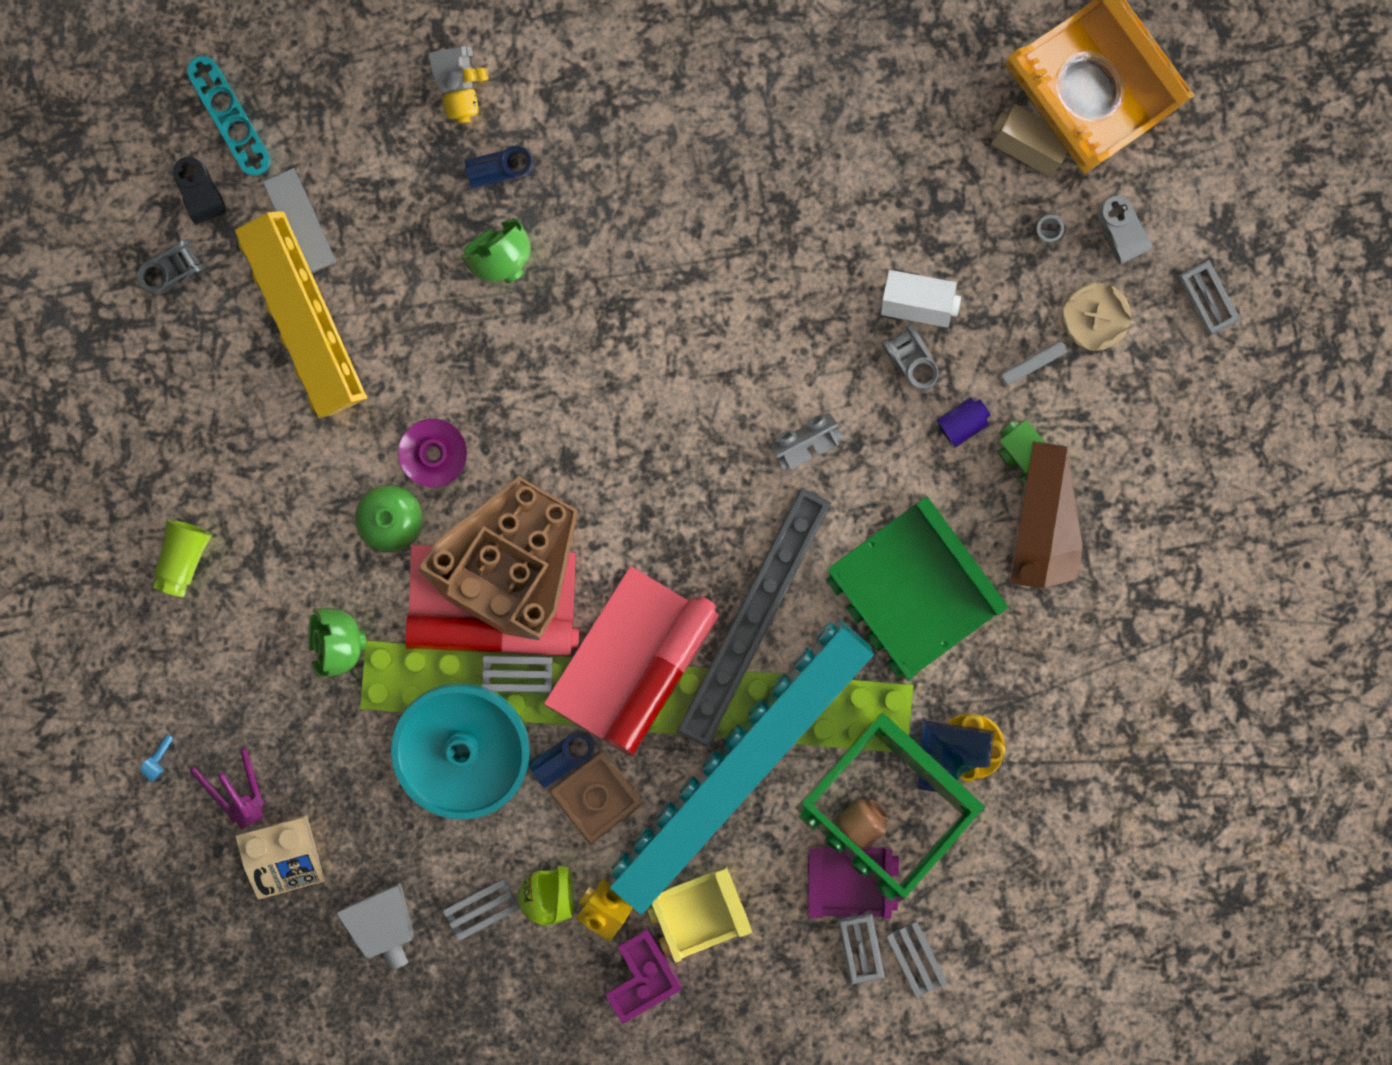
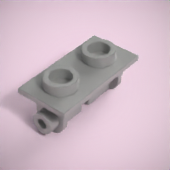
M828 413L826 415L814 416L807 421L804 427L796 431L782 433L776 438L775 442L769 445L777 456L782 470L788 467L792 470L812 459L807 450L809 446L812 445L816 454L820 455L839 445L838 441L843 439V435L838 428L837 422Z

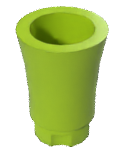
M167 519L164 540L154 571L156 576L152 587L169 595L184 597L187 585L191 584L199 560L213 534L186 522Z

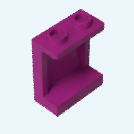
M808 846V918L851 916L853 913H858L859 915L871 910L873 917L891 919L892 911H898V902L895 899L889 901L882 896L876 889L878 884L869 875L863 877L857 873L850 865L852 860L843 851L839 854L829 846ZM868 847L867 849H861L889 876H898L899 856L893 855L891 847Z

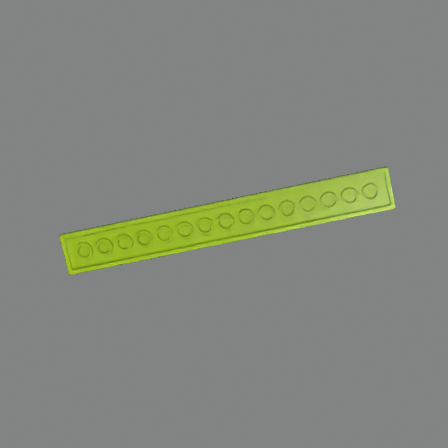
M366 640L360 709L404 712L412 701L434 687L450 683H469L482 686L483 656L553 657V690L573 657L406 649V643ZM491 663V670L545 671V664ZM688 666L648 732L680 735L677 733V730L709 668ZM746 671L713 738L725 739L737 724L743 727L748 721L749 710L759 699L766 701L773 691L771 686L781 674ZM490 677V684L545 685V678ZM851 680L795 744L849 748L874 718L881 713L887 715L909 736L913 684ZM493 691L513 706L523 722L580 727L544 705L551 692ZM876 735L862 749L893 752Z

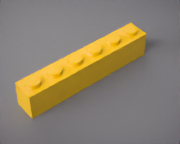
M284 211L265 213L235 229L239 248L250 263L253 270L252 277L262 290L266 299L267 311L275 319L280 331L281 342L291 355L294 362V371L303 382L308 393L309 405L316 412L318 418L335 415L367 399Z

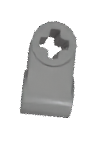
M1117 195L1100 203L1097 209V218L1107 237L1110 250L1120 265L1152 250L1149 236L1127 198ZM1112 207H1120L1122 213L1118 215V218H1110L1108 212L1112 210Z
M911 324L906 326V331L890 341L885 339L881 342L889 358L900 370L912 389L918 392H925L935 385L938 378L937 365ZM910 342L908 345H906L905 347H903V348H901L900 350H898V348H900V347H902L903 345H905L906 343ZM919 366L927 367L931 371L932 379L925 384L917 382L913 377V370Z

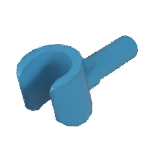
M167 734L155 753L141 766V773L149 782L155 781L164 771L157 762L162 758L173 740Z

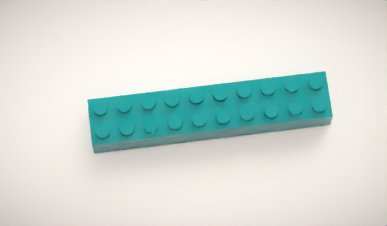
M840 618L835 624L829 621L816 636L819 638L818 643L811 650L806 647L794 660L793 663L796 664L795 669L788 676L783 673L771 686L773 691L766 701L759 699L748 712L749 718L743 727L737 724L725 738L727 742L722 751L719 753L714 750L702 764L704 767L702 773L697 779L692 775L680 788L681 794L679 799L674 804L671 801L667 802L656 816L658 818L656 825L652 829L645 827L634 840L635 846L629 855L623 852L612 864L610 888L642 915L872 658L874 654L871 646Z

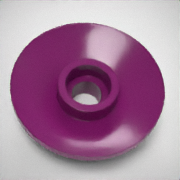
M440 419L422 420L412 425L403 435L398 450L399 462L404 473L413 482L430 488L445 486L454 481L465 467L467 461L466 442L459 430L452 424ZM432 447L440 450V457L437 460H430L428 458V450Z

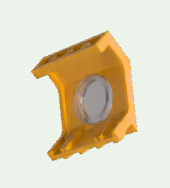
M1126 0L1091 1L1073 16L1033 43L1018 48L1004 62V65L1084 175L1195 96Z

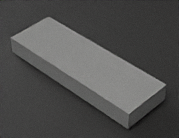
M292 168L263 181L275 210L284 211L311 273L313 274L337 263L296 169Z

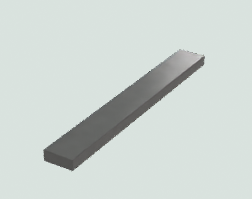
M800 488L677 730L678 734L708 748L831 502Z

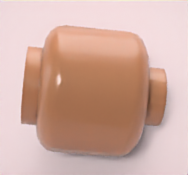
M859 798L837 816V824L840 830L860 849H867L887 832L886 821L888 816L883 808L873 799L867 801Z

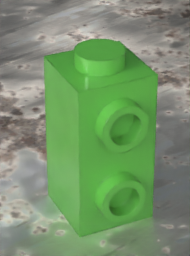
M1014 419L999 432L1003 438L997 442L1001 448L997 453L1009 467L1015 465L1023 474L1019 480L1024 485L1033 441L1045 443V441L1027 419L1020 424Z

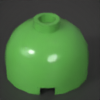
M513 218L502 222L501 224L504 228L502 230L493 232L492 228H490L465 247L463 250L465 254L461 255V258L474 276L486 282L496 283L505 280L506 283H511L523 275L522 267L529 260L531 247L526 230L518 219Z
M381 485L369 490L360 499L355 511V527L360 538L370 548L383 553H397L408 548L419 538L423 528V510L418 500L409 490L397 485Z
M335 608L314 609L315 614L310 615L308 628L309 651L314 650L318 660L311 661L314 673L318 678L342 675L355 666L359 659L360 651L366 649L365 631L359 630L356 620L345 611Z

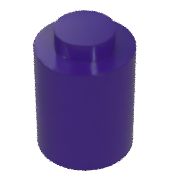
M969 397L936 419V422L949 443L956 448L988 427L987 418L991 414L980 399L975 402Z

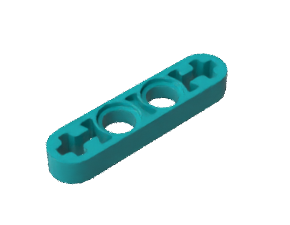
M207 56L195 57L188 65V77L240 168L251 177L265 175L271 167L270 155L222 71L213 59ZM201 64L206 68L212 66V70L208 73L214 84H217L219 80L222 82V85L210 88L206 94L203 93V89L209 88L206 81L202 77H195L199 73L198 66ZM220 92L226 93L230 97V105L224 111L214 110L211 104L213 96ZM236 122H242L247 127V135L240 141L232 140L228 134L230 126ZM253 139H255L256 144L250 145L252 151L257 156L263 154L264 157L260 160L262 167L257 170L253 166L247 167L246 164L250 161V157L244 149L240 153L237 152V148L247 146Z

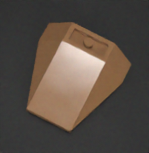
M519 476L440 537L419 567V571L446 600L507 635L539 640L557 611L578 510Z

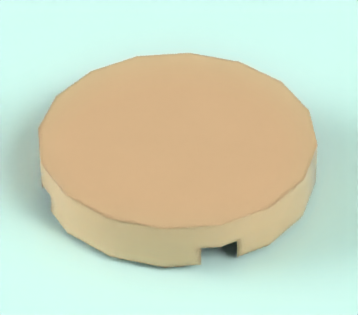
M1091 282L1077 288L1067 298L1062 311V324L1067 336L1077 346L1093 351H1102L1115 346L1125 337L1131 320V309L1126 297L1117 288L1105 283Z

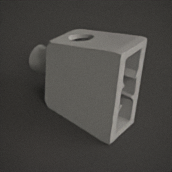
M400 883L344 907L337 912L340 920L367 959L382 953L389 971L409 963L401 944L412 940L414 933Z

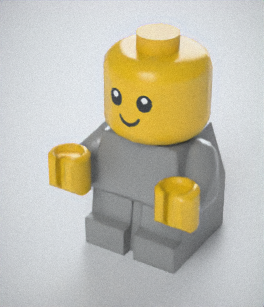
M460 46L429 53L432 73L442 93H444L442 101L445 116L450 120L457 119V124L471 122L470 116L477 115L479 112L477 96L474 89H472V82H482L489 79L486 68L473 69L470 66L469 57L473 56L471 46Z

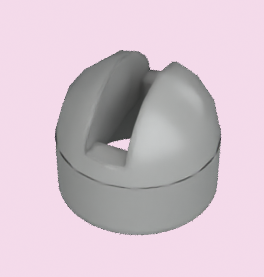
M1051 213L1045 214L1037 221L1036 231L1042 240L1054 242L1063 235L1064 224L1059 216ZM1042 223L1058 225V231L1041 228Z

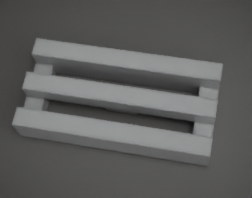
M1210 260L1177 276L1208 337L1240 321ZM1205 270L1229 319H1223L1199 272ZM1192 276L1218 325L1213 326L1189 277Z
M1058 341L1001 373L998 378L1005 388L1067 353V350L1063 343Z
M483 656L482 687L491 691L552 692L553 657ZM491 663L545 664V671L491 670ZM490 677L545 678V685L490 684Z
M505 878L444 909L443 912L448 918L458 941L516 912L520 907ZM502 888L503 895L456 919L454 912ZM507 900L510 903V906L462 931L461 924Z
M865 911L864 914L859 915L858 913H853L849 917L844 915L838 916L851 985L884 979L885 975L872 911ZM867 922L877 972L870 973L860 923ZM848 925L854 926L863 971L861 975H856L847 931Z
M917 920L886 935L916 998L947 984ZM914 930L937 977L933 981L930 980L908 935V932ZM902 936L925 983L921 987H918L896 941V938Z

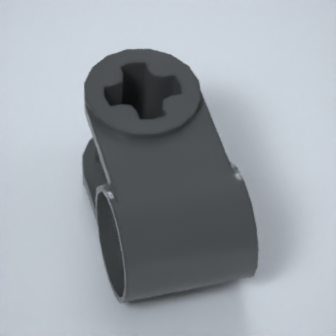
M185 239L140 266L137 272V279L140 286L146 292L152 295H161L182 283L194 279L207 268L204 264H200L190 247L192 245L191 240ZM182 255L188 263V267L184 264L181 258ZM152 270H160L163 273L162 282L155 287L148 286L146 282L148 273Z

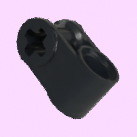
M194 157L179 159L173 167V176L194 225L197 226L227 212L225 203L216 185L213 183L206 166ZM188 165L198 169V172L194 174V181L183 178V175L187 173L186 167Z

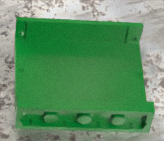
M928 496L924 497L826 569L830 575L825 579L837 596L843 593L850 604L846 606V609L857 624L863 620L870 629V632L866 634L867 638L877 651L884 648L891 658L886 663L898 679L904 676L906 680L910 681L913 679L912 676L995 615L998 616L1009 608Z

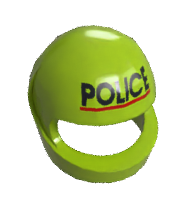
M557 866L552 871L539 870L524 879L519 888L518 903L521 912L527 919L538 925L549 926L573 918L574 895L569 867Z

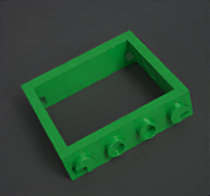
M881 713L874 718L795 808L801 813L799 818L805 825L813 830L818 828L826 836L824 841L831 849L839 854L843 851L852 860L850 865L857 873L863 877L869 875L878 884L876 889L882 896L889 901L895 899L899 902L906 899L985 806L887 715ZM875 735L961 813L900 884L813 805Z

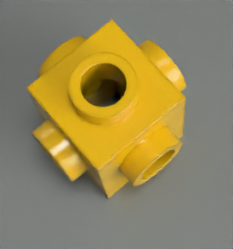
M602 879L595 890L589 886L579 900L578 904L583 908L576 917V920L610 942L627 919L633 907L610 888L609 882Z

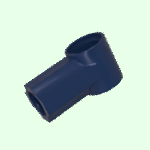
M511 146L503 151L464 160L472 190L513 179H524L529 177L535 168L533 155L521 146ZM515 154H524L527 158L526 167L521 171L511 170V158Z
M576 730L529 762L528 766L543 788H546L592 756L595 750L594 738L589 732ZM581 738L586 741L588 751L585 755L578 756L571 751L570 742L572 739Z

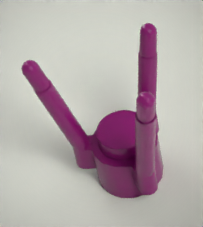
M242 748L240 752L253 796L252 799L249 794L239 798L225 774L219 773L218 778L233 801L229 805L195 767H191L190 772L227 813L232 824L237 822L239 828L244 829L264 817L260 808L266 804L259 793L247 749Z

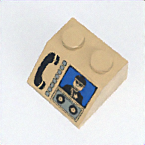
M307 815L242 832L235 836L244 870L258 900L325 881Z

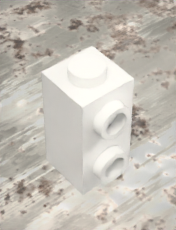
M889 270L881 315L949 328L951 316L958 317L961 296L955 295L957 282Z

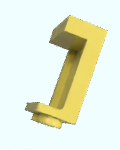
M727 865L663 890L647 908L653 925L660 923L664 936L660 937L659 941L665 956L669 957L672 955L675 963L681 961L686 956L734 937H742L752 933V928Z

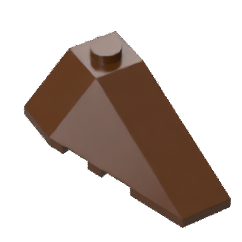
M1033 441L1009 563V576L1011 584L1047 588L1077 579L1083 545L1067 446Z

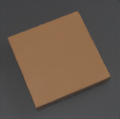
M603 749L548 791L589 845H592L644 804V801Z

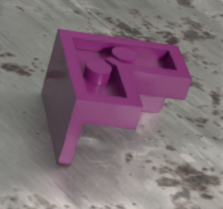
M648 926L644 927L640 933L617 946L634 976L606 992L605 996L623 1025L681 991L682 983Z

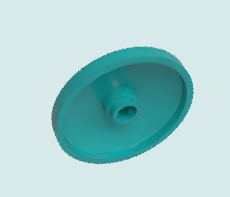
M450 683L424 692L406 708L393 734L391 757L400 785L419 806L433 814L450 819H473L495 812L516 794L528 769L530 742L521 717L503 697L479 685Z

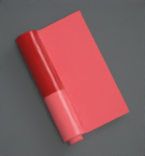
M411 545L406 649L571 656L572 650L579 649V629H573L576 552H569L557 611L540 639L533 640L504 634L446 600L419 571V567L434 545Z
M630 566L544 705L619 751L633 756L719 618L715 611L717 606L702 596H699L697 600L690 598L688 601Z

